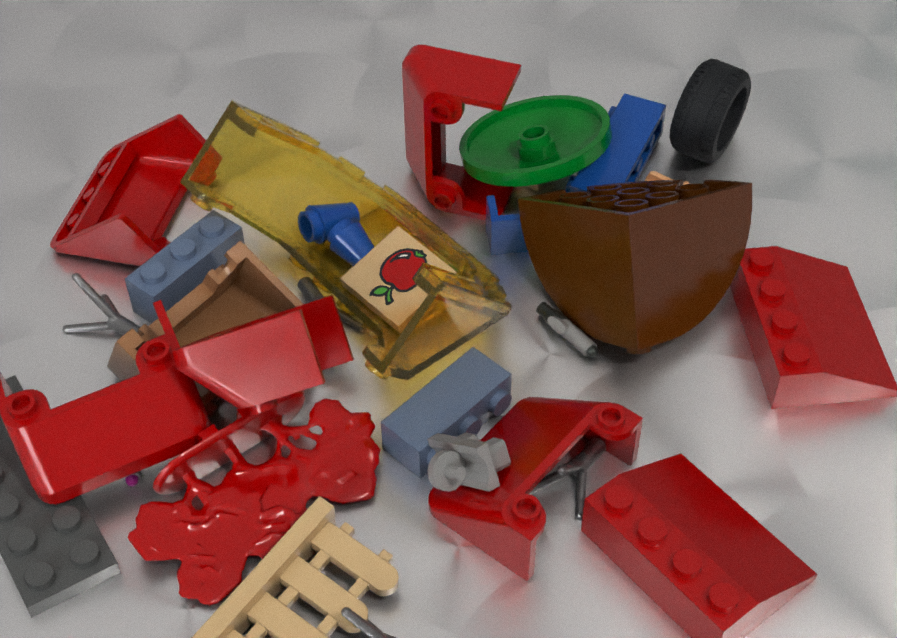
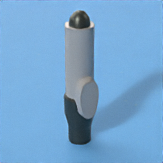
M546 302L539 304L536 312L543 317L548 326L565 338L585 357H595L598 355L597 344L571 323L563 313L552 308Z

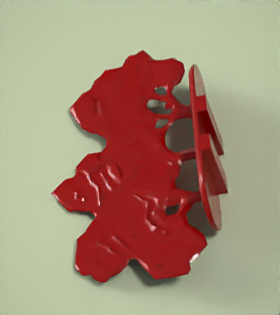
M304 391L277 398V407L259 414L251 415L249 407L237 409V420L219 431L214 424L198 433V444L181 453L160 471L154 480L153 490L159 495H170L186 488L184 498L173 503L150 501L140 505L139 513L135 518L136 528L129 532L127 538L145 561L179 559L182 564L177 571L179 594L181 597L198 599L201 604L206 605L219 603L242 582V571L245 568L247 557L259 556L263 559L307 510V501L312 496L328 498L330 501L343 504L369 500L374 497L377 482L375 469L380 463L379 454L381 449L370 437L375 429V424L371 420V414L369 412L351 413L338 400L325 398L315 403L309 413L310 420L307 425L286 426L302 409L306 399ZM317 425L321 427L323 432L320 435L315 434L309 428ZM271 435L277 439V449L274 456L262 464H250L241 455ZM300 435L315 440L317 445L311 450L301 449L292 444L288 438L292 436L296 441L301 437ZM284 445L291 450L287 458L283 457L281 452ZM229 461L233 462L232 469L227 472L221 484L214 487L200 480ZM197 495L204 505L201 510H196L192 505V500Z

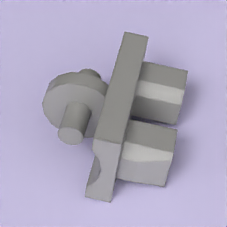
M465 432L458 437L437 433L427 439L429 446L436 451L428 465V479L431 485L438 490L450 492L463 485L490 492L500 486L497 472L511 465L506 443L500 438L493 437L483 442L475 434Z

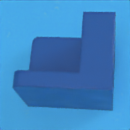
M486 196V232L491 255L528 252L523 236L520 214L498 215L495 196Z

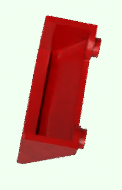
M177 114L115 145L99 161L52 238L50 247L57 253L141 266L171 243L162 235L188 187L193 184L203 187L210 182L215 175L213 169L221 155L181 114Z
M544 397L524 398L516 403L480 440L486 442L494 437L503 439L506 443L511 465L497 472L500 486L490 492L463 485L450 492L433 487L428 497L429 510L441 523L522 579L528 581L534 575L536 541L542 535L546 526V512L535 496L529 493L582 437L589 441L592 438L601 439L606 444V452L631 466L637 459L643 418L617 403Z

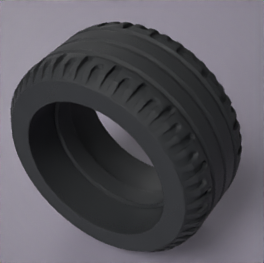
M709 59L702 62L687 82L675 109L669 134L672 147L676 151L702 162L710 163L719 159L730 144L746 109L751 91L749 74L741 68L718 59Z

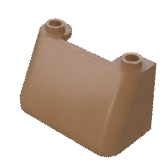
M240 240L225 253L224 256L228 259L225 265H220L216 270L211 269L201 284L172 306L166 313L178 343L182 347L211 334L303 305V303ZM159 318L149 326L146 324L142 325L138 332L132 328L116 341L107 368L119 380L123 381L140 374L135 361L138 349L145 342L165 334ZM194 381L210 418L218 410L215 403L221 397Z

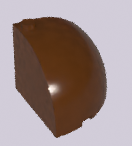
M656 180L587 186V192L566 193L565 190L552 191L518 198L520 221L526 247L534 269L546 292L559 310L576 327L593 338L608 344L627 348V352L630 354H645L652 351V346L675 339L693 329L714 310L725 295L738 271L749 236L752 215V183L705 180L703 184L683 185V180Z

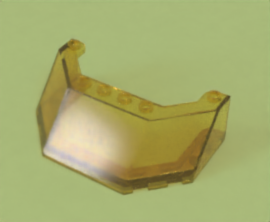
M230 102L180 181L192 193L191 201L202 209L211 211L214 207L231 213L279 243L290 254L288 260L301 270L309 271L314 276L312 282L318 288L329 294H334L338 298L336 304L341 310L351 316H357L364 323L361 328L371 337L378 340V345L369 343L362 351L363 356L367 360L365 366L379 378L387 380L390 376L409 380L507 316L512 310L511 304L504 300L507 295L503 287L497 284L500 281L498 276L398 192L387 185H384L382 188L365 177L364 170L344 157L339 156L337 159L318 147L320 142L308 134L237 102ZM353 202L359 211V222L374 247L399 226L453 268L457 274L422 263L412 279L428 295L405 329L399 333L342 286L340 278L353 266L330 250L328 240L318 244L316 242H307L303 238L298 226V215L300 212L305 211L308 205Z

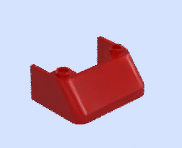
M428 45L413 46L402 62L406 159L428 201L436 209L486 221V196L494 195L498 215L504 214L516 187L497 186L481 182L470 176L464 169V166L446 163V125L457 123L461 119L465 110V104L502 111L521 73L520 64Z
M333 295L211 334L171 351L178 371L236 408L244 409L249 407L251 415L277 407V398L324 384L325 379L322 370L354 360Z
M161 300L153 302V306L165 334L145 342L138 349L135 357L136 365L140 372L138 375L51 409L46 396L38 390L27 389L13 394L0 372L1 418L30 484L43 502L48 504L63 503L180 455L198 444V433L212 425L194 380L176 369L171 351L180 348V345Z

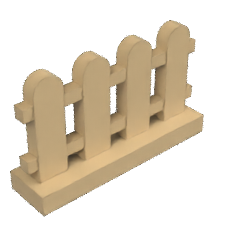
M319 496L192 638H264L267 634L272 638H329L338 626L346 632L358 633L361 630L343 617L341 610L344 607H348L368 622V609L360 601L366 592L371 590L376 595L389 596L398 588V572L391 565L393 555L385 549L379 555L369 550L352 538L355 530L346 522L338 528L335 522L334 506ZM315 551L318 552L309 563L306 562ZM330 562L357 580L348 591L322 573ZM285 586L286 590L279 596L278 599H276L275 597L277 596V594ZM299 597L326 616L317 628L290 609ZM252 623L255 624L245 636L242 635Z

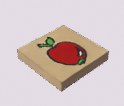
M399 226L340 278L341 284L345 289L399 333L410 325L458 279L457 272Z

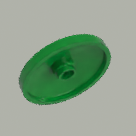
M550 95L513 102L505 105L502 111L493 110L482 116L465 131L459 143L462 164L470 176L491 185L519 187L558 180L589 166L606 151L612 139L610 118L607 111L600 104L578 96Z

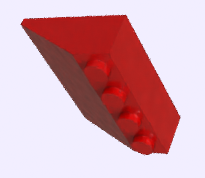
M778 246L745 249L730 289L771 409L897 397L896 381L847 266Z
M681 453L618 474L584 499L581 531L691 638H745L817 577L815 571Z

